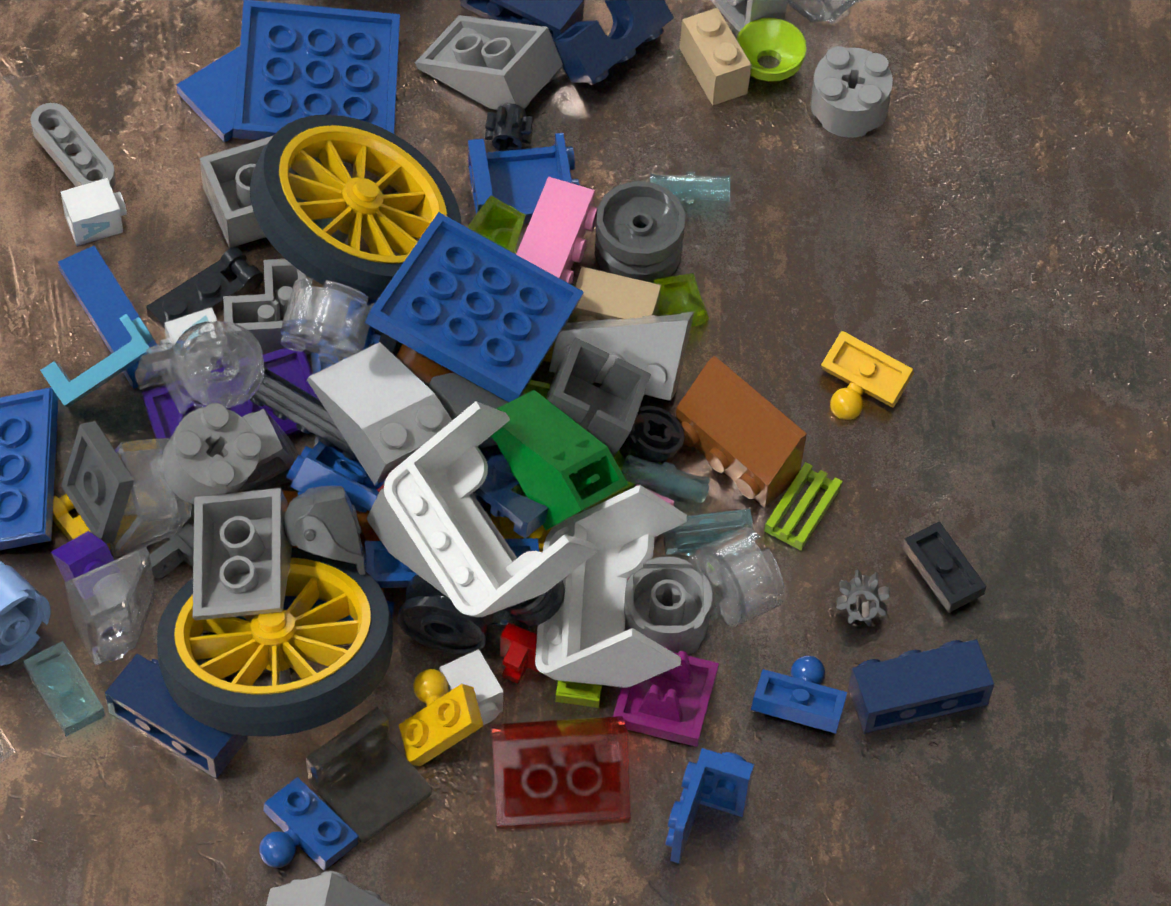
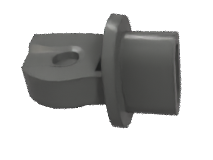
M187 523L176 532L172 530L166 531L165 536L168 542L164 543L143 560L147 569L156 578L168 575L182 561L193 567L194 527L190 523Z

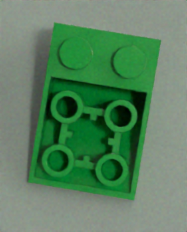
M533 390L496 408L505 412L510 420L491 436L499 446L511 468L513 476L518 480L527 498L548 507L547 519L543 524L545 530L554 527L629 485L609 448L537 391Z

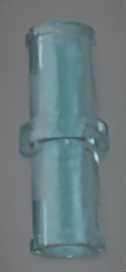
M687 171L686 175L650 174V182L669 189L678 199H686L687 204H694V200H726L730 202L731 175L695 176V172Z
M628 455L622 467V473L627 482L655 489V492L662 496H667L670 493L703 503L708 494L709 477L675 469V464L664 462L660 465Z

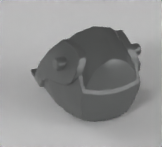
M342 486L308 488L306 492L295 497L289 503L284 515V531L287 542L312 554L354 563L359 575H365L367 571L365 551L360 537L362 531L355 506L351 503Z

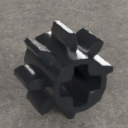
M502 104L497 108L496 113H487L485 139L492 140L493 147L498 151L520 150L522 143L531 144L533 117L526 116L524 108L517 104Z

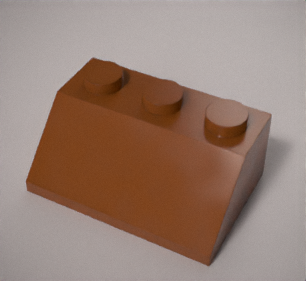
M714 355L706 363L676 408V418L684 430L685 438L683 443L689 447H695L706 457L707 462L714 470L719 473L724 472L736 483L744 496L749 499L754 498L765 508L792 484L801 470L807 433Z

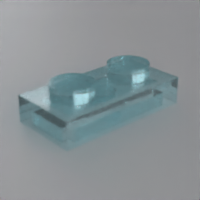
M742 509L687 516L686 523L664 532L663 541L666 555L679 553L680 555L687 556L696 554L701 550L718 548L735 550L743 545H750L753 528L751 510Z
M63 641L23 661L27 673L65 736L105 717L102 704Z

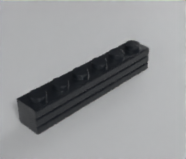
M264 366L257 371L245 392L250 396L249 399L253 403L262 407L264 405L273 409V414L278 418L292 420L297 423L296 427L300 431L310 434V432L320 437L319 441L328 447L336 446L343 450L342 454L352 461L357 460L354 452L318 398Z

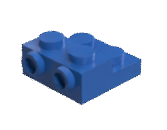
M318 441L313 449L306 446L301 455L297 456L286 478L293 481L290 487L298 490V495L306 492L308 488L342 486L357 511L366 513L367 510L370 511L379 494L377 490L385 481L374 485L359 460L352 461L342 454L343 450L336 446L328 447Z

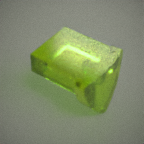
M694 273L654 279V284L661 285L659 302L661 316L694 312L691 327L706 323L709 320Z

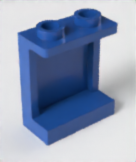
M555 133V144L551 147L486 153L484 139L468 140V169L478 228L528 224L548 177L580 186L578 178H571L570 170H575L574 150L572 146L566 147L564 133Z

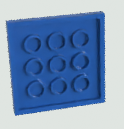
M244 0L233 138L261 140L274 136L282 127L292 121L314 115H339L356 118L379 126L394 134L400 14Z
M438 212L369 311L365 323L505 401L510 402L522 395L577 307L584 292Z

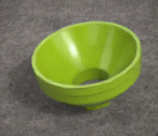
M761 18L746 24L736 38L751 63L750 76L759 80L779 81L787 79L801 68L805 59L807 48L803 34L797 27L782 19ZM763 56H772L778 59L780 64L775 68H765L758 63V59Z

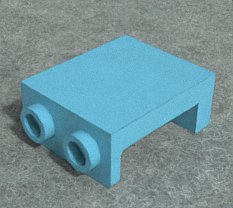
M127 314L120 317L119 319L130 333L132 340L73 380L68 378L60 364L56 361L40 370L64 406L69 408L152 353L147 344L153 341L154 338L139 317L131 321Z

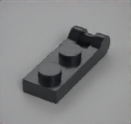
M232 247L222 255L219 261L147 305V315L165 334V322L211 307L214 314H217L224 309L223 296L247 295L262 283L264 275L256 266L248 265L246 255L238 247ZM235 273L237 278L229 282L226 278Z

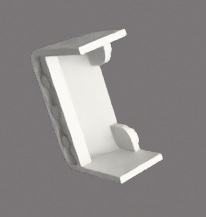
M477 401L393 469L386 478L384 494L455 607L463 614L473 617H484L545 594L598 550L593 543L564 534L545 551H528L512 562L469 496L484 483L488 473L487 461L478 446L505 425L510 418L505 412Z
M638 485L564 520L551 529L545 539L543 551L564 534L593 543L598 551L562 579L565 587L564 601L551 619L538 625L535 658L538 671L553 680L631 687L681 665V657L633 628L625 631L624 596L627 578L641 569L645 562L653 559L654 537L686 523L687 515L643 486Z

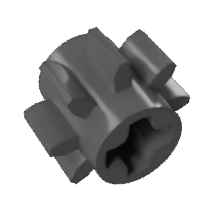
M855 570V577L850 582L845 580L839 582V590L844 595L837 598V609L847 608L848 623L851 624L856 619L865 621L867 626H871L872 618L877 613L886 616L887 605L881 600H886L890 597V589L886 586L879 588V573L875 572L870 577L861 575L859 570ZM864 594L866 599L870 601L862 602L860 596L857 595Z

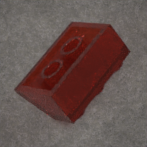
M623 716L490 724L491 763L497 827L631 818L628 732Z

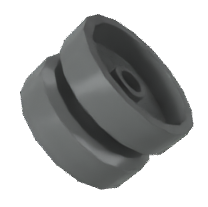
M632 181L617 185L606 193L597 207L594 255L600 268L607 273L654 284L662 282L673 274L682 258L685 229V211L680 200L669 189L653 182Z

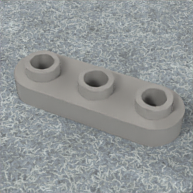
M46 103L37 107L31 115L33 135L71 182L78 187L95 182L91 181L93 179L102 180L108 178L113 189L116 177L112 162L68 109L57 103ZM50 127H56L54 130H48ZM71 153H78L76 156H69Z

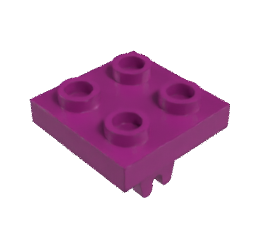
M679 651V653L673 652L681 657L680 666L631 687H621L612 718V726L698 747L719 663L688 656L684 651Z

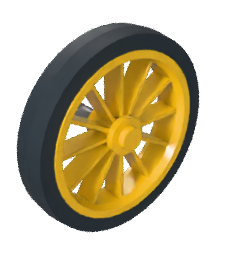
M314 115L288 123L265 146L251 178L250 198L252 208L260 228L274 248L306 276L330 289L357 298L378 300L418 241L413 237L420 239L438 212L461 224V215L456 198L438 169L421 152L402 138L379 126L356 118L339 115ZM314 159H319V160L321 161L322 165L319 164V163H318L316 160H314ZM343 162L353 164L352 178ZM292 168L300 176L289 173V169ZM365 170L381 179L376 183L366 179ZM388 185H391L399 194L383 195L381 191ZM295 197L306 200L308 202H297ZM404 211H414L415 215ZM332 218V222L323 230L312 221ZM361 235L371 253L360 251ZM392 249H394L401 256H395Z
M292 548L285 596L297 597L287 611L283 609L282 612L245 615L243 617L246 620L236 617L194 620L192 578L168 603L158 626V663L171 697L185 713L195 720L211 728L237 735L265 737L294 734L338 719L353 710L372 694L382 681L390 665L393 650V625L388 604L380 586L367 572L365 575H359L354 563L323 557L299 548ZM318 599L326 601V603L310 610ZM348 615L354 619L353 621L337 622ZM205 630L217 634V635L201 636V634H202ZM353 643L348 650L333 646ZM213 658L201 665H198L195 661L196 659ZM305 660L329 667L316 673ZM291 667L302 680L292 682L289 668ZM264 669L272 671V686H252ZM240 670L231 683L221 680Z

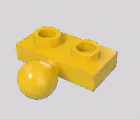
M844 331L840 332L821 364L822 370L849 384L847 388L837 390L830 400L832 413L842 420H852L859 416L863 409V399L861 397L863 392L894 408L914 375L913 368Z
M426 669L420 672L413 684L416 697L421 702L426 703L427 706L399 724L408 764L416 766L424 765L484 726L474 687L460 684L448 692L449 685L445 675L436 669Z

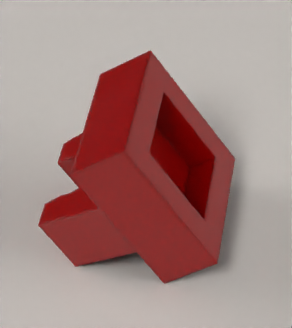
M509 622L507 623L500 636V656L504 658L503 665L506 666L502 673L503 678L518 684L527 668L538 673L540 672L535 664L537 634Z

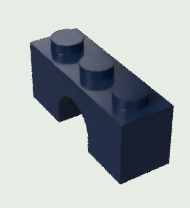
M605 0L613 20L612 29L608 36L604 33L598 20L576 22L556 37L553 41L563 63L562 67L571 83L588 82L591 85L603 80L609 75L608 69L611 66L633 57L637 53L635 49L637 46L659 37L664 32L662 27L674 19L665 0Z

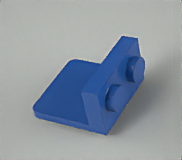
M704 748L701 750L697 764L689 761L681 785L683 791L680 802L675 801L668 821V827L670 828L665 845L672 847L670 861L680 863L700 804L743 817L748 803L754 764L746 762L743 757L735 753L724 752L720 754Z

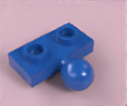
M802 656L793 663L791 677L765 669L762 670L751 710L836 733L848 692L821 685L825 679L823 663L814 656Z
M298 777L264 802L263 812L284 831L271 832L260 843V857L270 867L281 868L288 865L294 858L295 847L298 845L325 871L358 844L359 836Z

